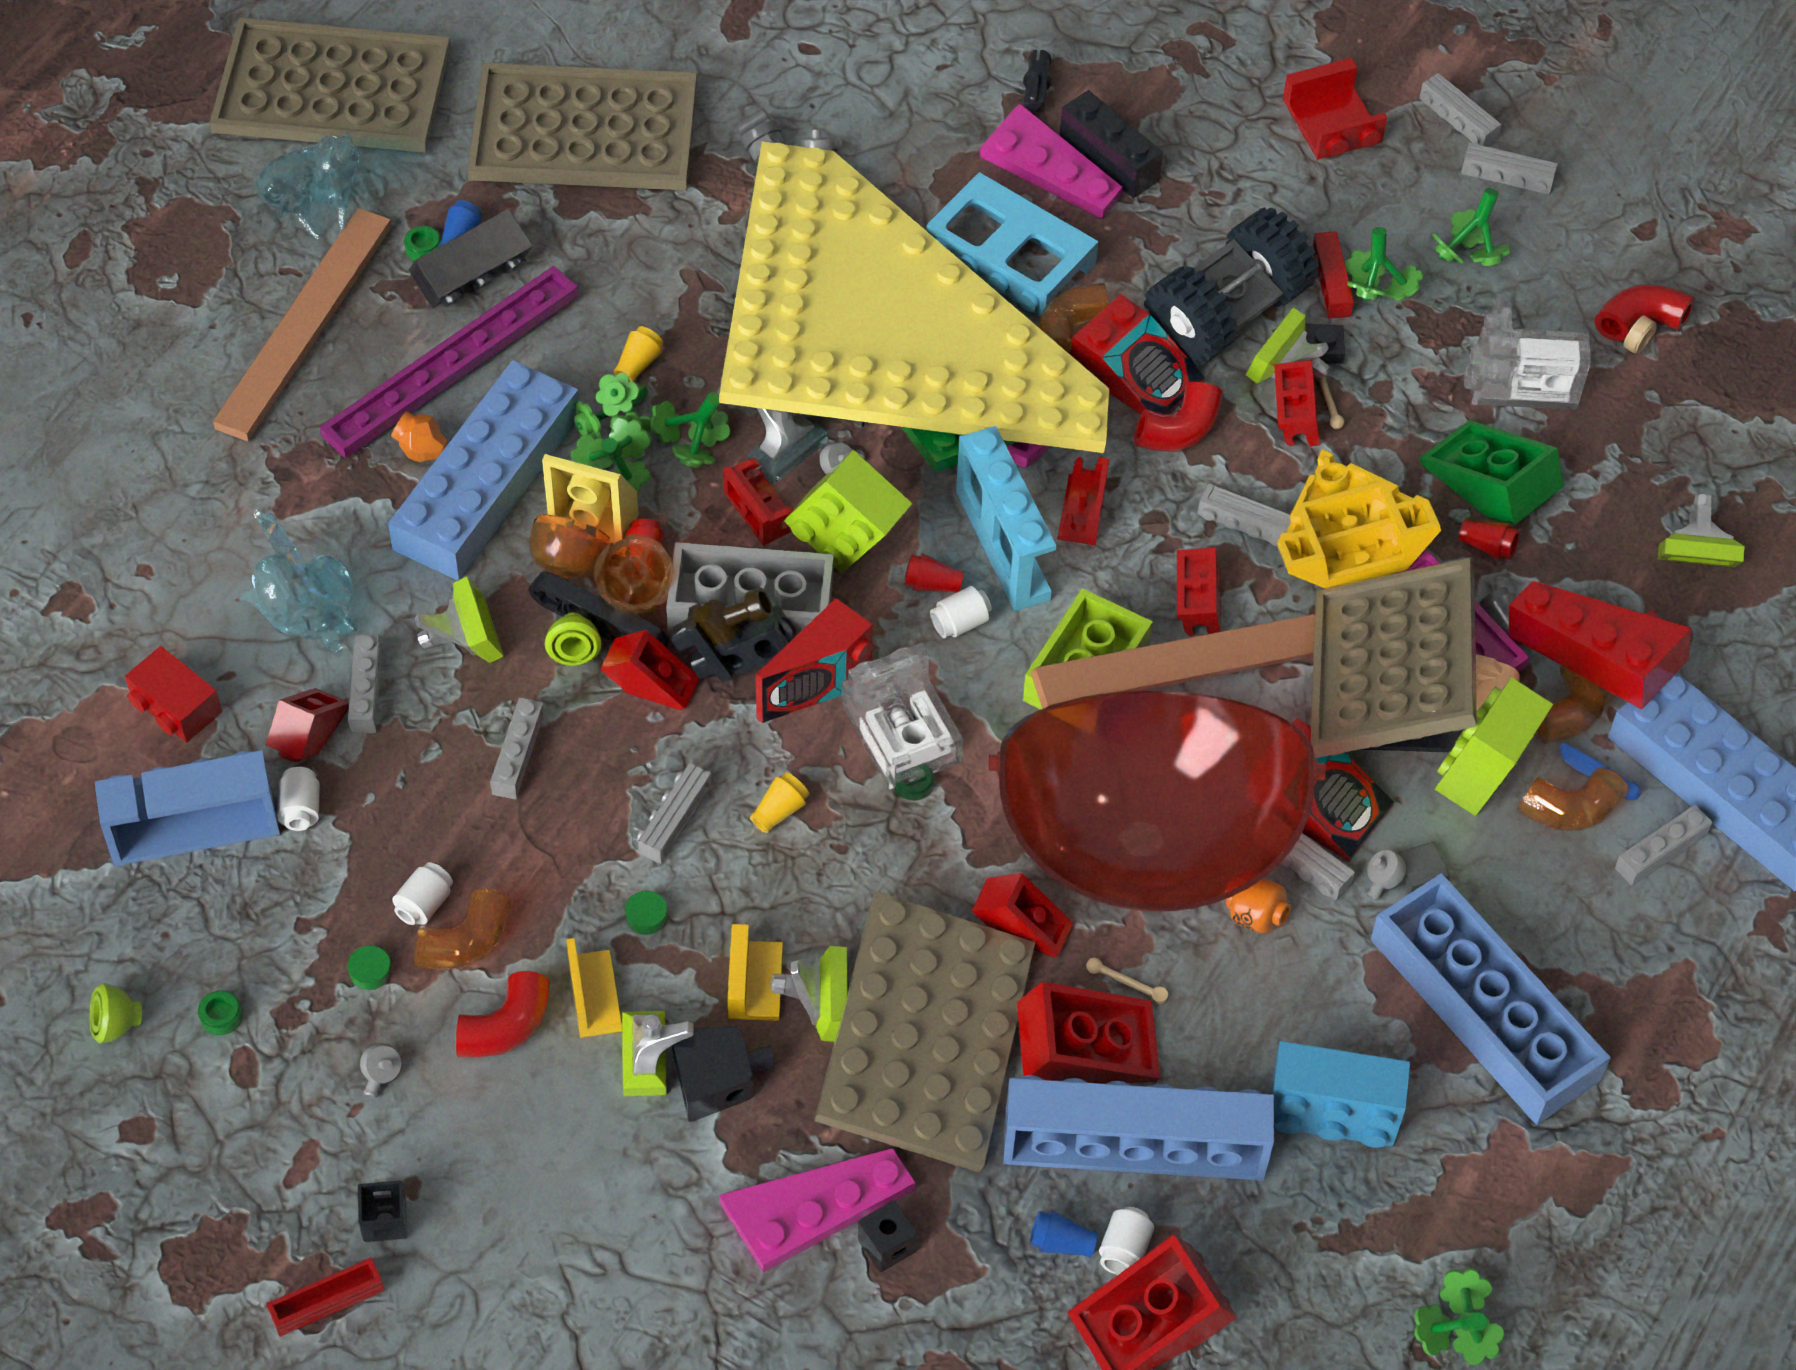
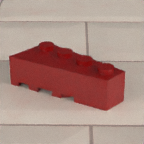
M1532 581L1509 604V637L1640 709H1643L1689 660L1691 628L1537 581Z

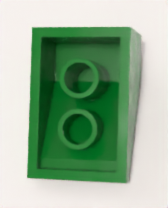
M1472 420L1466 422L1420 457V463L1423 467L1484 516L1504 523H1511L1513 526L1564 487L1558 448Z

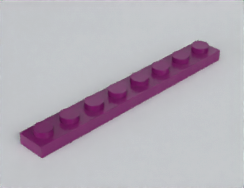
M553 265L321 425V436L346 459L396 424L406 411L412 413L579 296L578 286Z

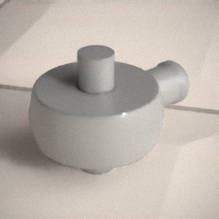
M811 129L812 137L800 139V147L819 148L833 151V149L838 150L842 147V140L839 137L833 139L831 137H821L820 129Z
M833 442L821 451L820 466L826 475L852 451L847 444ZM862 450L855 451L863 459H865V455Z
M1382 850L1371 858L1367 874L1373 884L1367 896L1379 901L1384 889L1394 888L1403 880L1406 874V863L1400 854L1391 850Z
M385 1043L374 1044L362 1054L360 1068L363 1075L368 1079L364 1094L377 1098L380 1085L394 1080L401 1070V1057L391 1045Z

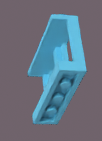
M980 172L926 226V231L999 294L1006 296L1019 304L1024 310L1033 312L1043 319L1049 315L1050 300L1079 270L1088 274L1096 266L1097 240ZM969 205L1002 224L980 246H974L946 229ZM1028 240L1062 259L1039 282L1031 280L1006 264Z
M993 426L959 436L956 494L1014 612L1050 601L1052 591L1035 557L1055 551L1056 544L997 427Z

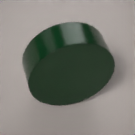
M922 763L911 769L894 774L893 784L895 791L902 798L911 801L926 798L934 788V773L927 764Z

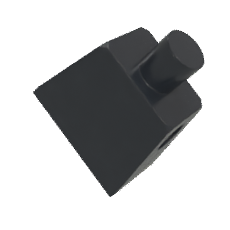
M737 1026L694 1028L693 1036L671 1046L689 1122L750 1100L754 1097L752 1074L775 1070L771 1045L746 1049L741 1028Z

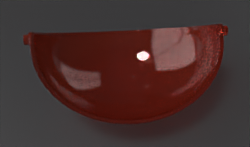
M1174 691L1104 693L1050 705L1033 712L1015 723L1004 736L1000 751L997 754H989V771H997V775H999L1001 802L1010 829L1028 856L1043 871L1074 892L1092 900L1111 906L1152 912L1178 911L1214 904L1250 888L1265 878L1285 859L1300 838L1312 807L1314 784L1317 783V780H1325L1326 771L1325 763H1317L1313 746L1308 737L1286 719L1262 708L1236 700Z

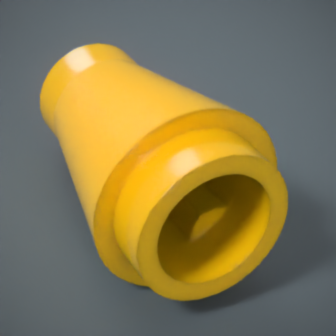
M639 326L636 331H631L618 365L613 371L615 376L619 373H625L629 377V382H634L636 377L662 353V338L656 332L644 326Z
M785 772L781 777L774 778L758 807L750 816V819L761 831L769 833L773 827L806 805L804 800L809 795V791L796 777Z

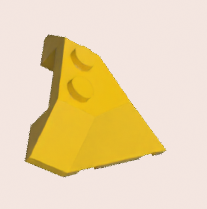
M1322 449L1317 458L1318 466L1314 474L1309 475L1290 515V525L1286 533H1281L1277 545L1288 574L1326 589L1407 570L1439 534L1441 528L1429 500L1419 495L1412 498L1400 492L1398 485L1352 463L1348 466L1334 460V454Z

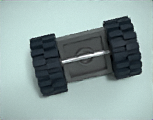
M1265 207L1259 209L1231 229L1232 231L1227 235L1229 240L1221 249L1194 268L1189 266L1184 268L1182 266L1175 269L1146 292L1145 297L1147 299L1144 301V308L1149 310L1148 313L1151 314L1195 367L1205 365L1235 342L1233 339L1237 337V331L1270 306L1280 307L1281 305L1288 304L1316 282L1315 279L1318 278L1319 272L1315 269L1319 264L1318 259L1312 258V255L1316 253L1313 245L1308 246L1306 240L1309 238L1306 233L1303 232L1301 234L1297 230L1299 225L1294 220L1291 222L1287 221V214L1281 211L1277 214L1276 209L1271 207L1267 210Z

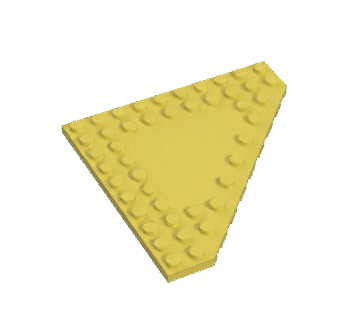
M761 143L720 387L719 403L961 435L996 426L1003 440L1104 453L1109 404V388L836 152L782 143Z

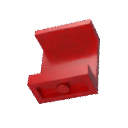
M1352 57L1286 75L1283 101L1317 160L1338 156L1344 152L1371 147L1383 142L1387 116L1385 113L1371 116L1354 88L1358 67Z

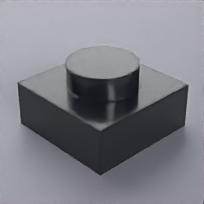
M1306 324L1307 342L1309 344L1326 342L1329 347L1326 353L1318 358L1325 363L1343 364L1345 358L1344 326Z

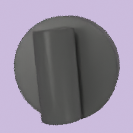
M764 108L736 124L743 136L741 143L745 150L751 154L755 162L759 161L762 142L786 144L777 122L770 120Z

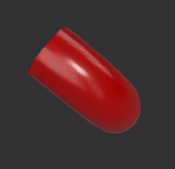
M1659 284L1636 285L1617 292L1609 299L1596 315L1594 325L1602 336L1613 341L1624 340L1632 326L1643 315L1654 322L1680 331L1691 314L1695 297Z
M1189 382L1185 387L1181 408L1176 413L1162 414L1144 409L1135 428V446L1152 451L1178 452L1195 446L1211 431L1220 410L1223 390L1209 383Z
M532 971L513 973L508 977L505 1002L498 1010L484 1015L459 1014L456 1029L457 1057L481 1058L502 1055L524 1044L541 1025L548 1004L549 979L543 974Z

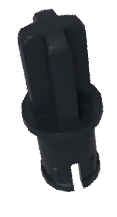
M1037 50L1030 53L1028 72H1026L1023 78V84L1026 87L1024 105L1026 108H1031L1032 112H1038L1040 107L1045 106L1046 92L1051 86V77L1049 75L1051 55L1045 50H1040L1039 60H1037Z

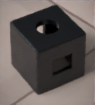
M402 1181L358 1184V1223L364 1242L407 1238V1205ZM391 1191V1194L374 1196L373 1192ZM382 1213H389L393 1216V1219L376 1220Z
M895 1200L858 1221V1241L879 1272L887 1270L916 1253L918 1232ZM893 1221L897 1226L896 1231L890 1235L883 1234L880 1228ZM905 1247V1250L892 1257V1254Z

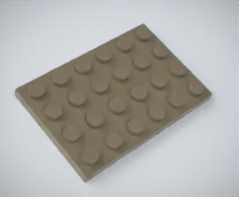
M239 17L209 122L211 133L426 153L451 48L450 37Z
M482 63L467 169L468 180L687 190L697 72Z
M1470 558L1316 590L1310 742L1315 758L1339 755L1344 752L1379 747L1410 739H1420L1425 736L1460 731L1477 726L1474 568Z
M876 891L871 900L814 1121L980 1173L986 1160L1018 1020L1017 1001L1024 994L1035 942Z

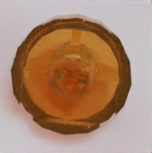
M540 514L534 520L529 540L530 554L536 565L567 581L570 578L582 579L592 575L600 567L605 557L610 537L605 532L588 524L585 530L573 525L574 519Z
M631 534L624 536L626 539L619 540L615 544L611 542L605 546L596 560L594 579L598 592L609 606L620 612L631 613L638 617L654 613L667 602L669 587L674 576L672 559L661 543L649 536Z

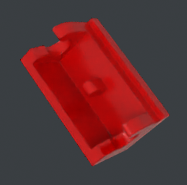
M1312 360L1274 364L1278 427L1283 429L1285 443L1293 446L1294 436L1304 434L1310 447L1320 446L1316 384Z
M1078 457L1074 461L1072 474L1068 476L1057 540L1096 546L1107 483L1109 459L1099 457L1095 464V469L1087 470L1083 468V458Z
M751 458L736 466H728L723 469L724 493L764 546L792 532L791 527L784 520L794 509L784 504L764 477L761 468L756 469L761 465L756 458Z
M1216 547L1177 550V619H1182L1184 632L1191 637L1194 635V626L1196 625L1206 626L1208 634L1221 632V570Z

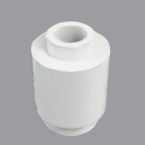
M969 586L937 602L936 608L930 610V617L935 629L942 638L949 636L955 638L988 622V612L992 610V606L983 590L977 591L973 586Z
M292 767L284 771L283 777L278 782L277 820L290 830H305L314 825L319 819L320 783L316 779L314 771L305 767Z
M431 862L426 863L424 867H418L393 897L396 915L409 925H414L415 923L420 925L426 924L450 895V887L453 884L451 876L442 867Z
M1125 1207L1113 1212L1099 1249V1253L1102 1256L1100 1264L1104 1269L1119 1275L1145 1256L1155 1228L1146 1212L1135 1207Z

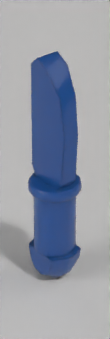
M1561 744L1560 753L1565 763L1574 770L1597 781L1600 785L1604 784L1621 794L1626 800H1636L1640 797V788L1634 781H1628L1611 771V768L1608 766L1604 768L1603 764L1569 744Z

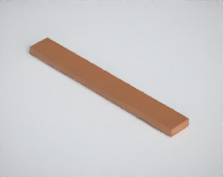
M357 208L213 420L215 430L249 442L391 230V219Z
M1315 614L1036 667L1031 672V676L1042 709L1048 710L1314 657Z

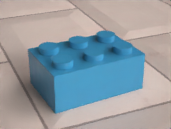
M1280 1041L1268 1094L1274 1095V1128L1285 1134H1295L1298 1132L1316 1134L1320 1138L1329 1141L1341 1139L1359 1141L1365 1146L1372 1148L1393 1147L1406 1109L1410 1062Z

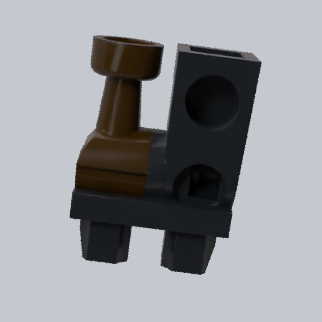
M758 587L745 594L744 602L726 607L718 600H710L709 603L703 606L698 603L689 607L687 620L673 627L671 640L678 651H685L694 646L699 650V652L692 654L691 657L692 669L699 679L717 675L721 682L724 683L733 679V674H744L765 666L796 636V629L786 618L780 606L772 607L768 594L763 588ZM750 617L754 620L753 622L743 625V627L739 625V623Z

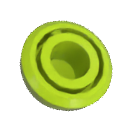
M569 613L551 625L546 634L545 649L554 661L562 665L581 666L591 662L599 654L601 649L600 634L590 620L578 613Z
M100 983L94 989L90 1002L89 1020L93 1038L99 1044L109 1043L124 1036L131 1027H139L142 1020L141 1002L132 1001L129 995L117 986Z

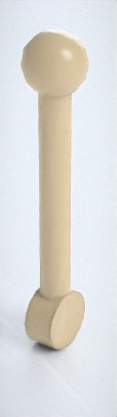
M1327 374L1321 380L1315 378V381L1319 382L1331 415L1330 426L1334 429L1342 428L1344 418L1338 415L1326 382Z
M1093 957L1087 961L1086 967L1090 973H1102L1151 996V1001L1156 1005H1163L1167 1002L1168 991L1164 987H1149L1104 966L1099 958Z

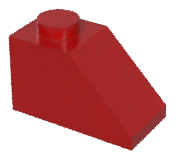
M646 629L615 638L600 668L604 674L627 694L677 710L686 709L699 681L698 676Z
M317 688L280 699L266 746L278 750L280 757L294 762H300L303 759L319 754L347 713L349 702Z
M1023 873L987 878L972 909V912L987 927L1035 942V951L1050 957L1059 956L1073 925V922Z

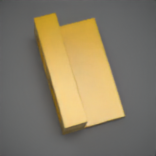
M732 924L728 1019L779 1021L780 994L771 992L770 983L772 975L782 973L783 942L749 941V925Z
M566 939L580 1038L622 1032L610 949L577 954L575 939Z

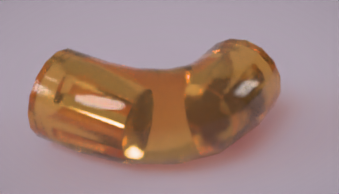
M1105 283L1087 284L1068 289L1051 300L1039 317L1038 328L1071 355L1072 338L1075 329L1081 324L1090 322L1108 306Z
M1561 665L1560 674L1566 686L1567 694L1563 699L1551 702L1553 706L1537 729L1541 741L1547 744L1567 740L1586 732L1601 717L1608 697L1607 690Z
M1604 768L1595 769L1580 789L1574 791L1562 790L1538 776L1524 795L1517 811L1533 821L1555 830L1581 831L1599 825L1607 819L1625 799L1629 788L1618 774Z
M493 889L474 890L469 896L465 919L458 925L451 928L420 926L416 938L414 968L435 971L454 970L482 960L500 941L509 917L510 897Z

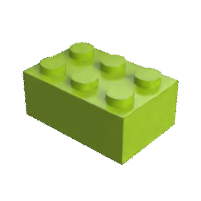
M852 450L806 494L784 522L791 527L792 533L798 539L807 542L818 553L834 554L833 568H836L842 574L886 536L912 503L857 452Z
M1082 588L1026 672L1023 701L1043 710L1031 676V672L1036 667L1149 646L1153 621ZM1118 696L1043 711L1094 735Z
M1512 677L1502 690L1494 686L1484 703L1477 710V726L1465 728L1455 742L1456 744L1436 771L1443 777L1434 790L1476 816L1516 764L1553 704Z

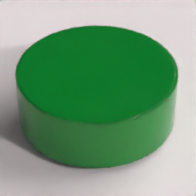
M429 226L414 227L404 237L405 252L413 261L438 248L441 243L439 232Z
M653 891L635 893L628 899L625 905L626 922L633 931L640 934H652L659 931L667 921V905L661 895Z
M364 946L355 950L349 957L347 964L352 983L364 990L380 988L391 976L392 969L389 956L383 949L377 946Z
M218 990L211 992L201 1000L198 1006V1016L202 1027L213 1035H225L233 1032L240 1025L243 1018L239 999L228 991Z

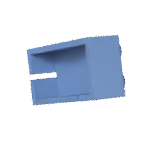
M263 750L255 752L241 751L233 756L212 760L199 759L190 764L169 768L156 767L150 771L142 772L141 777L135 779L132 774L113 775L108 779L94 781L100 825L114 866L280 835L274 796Z

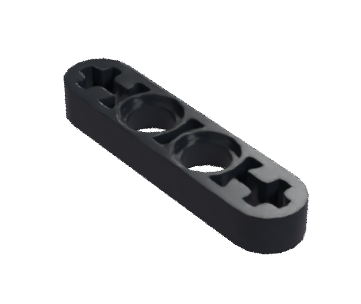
M540 572L529 586L528 591L531 597L539 605L562 617L569 613L582 615L595 625L601 637L611 642H614L615 638L646 629L666 648L669 646L670 642L667 635L656 625L551 572Z

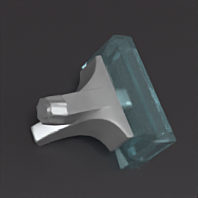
M757 408L766 427V437L764 441L747 453V460L756 458L761 464L756 469L761 468L764 477L775 485L827 443L828 432L806 414L797 413L795 416H792L791 412Z

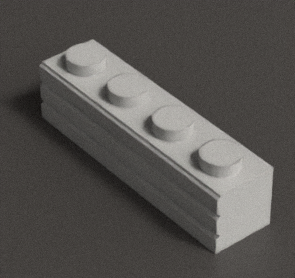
M1437 73L1423 82L1419 99L1438 113L1441 118L1449 122L1457 131L1465 135L1472 143L1488 147L1498 140L1502 124L1442 75Z
M1469 143L1461 174L1550 194L1558 163Z
M1212 484L1207 485L1199 501L1197 513L1206 520L1219 522L1229 529L1240 530L1247 533L1250 537L1266 540L1277 547L1281 533H1286L1291 522L1290 514Z
M355 635L348 713L351 733H376L383 651L379 635Z
M525 698L518 699L490 781L492 795L517 800L518 792L545 716L543 702Z
M690 763L684 771L680 770L678 772L672 790L668 789L662 798V805L659 809L653 810L649 819V825L646 829L642 828L636 839L639 854L662 864L712 786L711 773Z
M1693 805L1622 853L1618 858L1615 869L1633 886L1706 837L1711 828L1712 821L1696 805Z
M1274 812L1257 829L1255 842L1260 849L1271 853L1283 866L1290 867L1298 873L1302 880L1316 886L1324 896L1331 897L1337 901L1352 885L1355 871Z

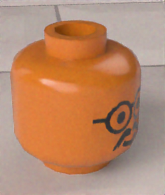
M1249 874L1243 879L1238 878L1232 884L1226 899V908L1230 910L1232 921L1259 934L1266 935L1273 931L1276 926H1284L1291 912V904L1287 903L1285 887L1258 874Z

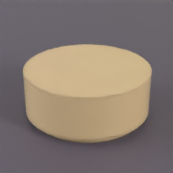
M1645 315L1640 317L1627 334L1623 347L1634 354L1643 351L1656 331V322Z

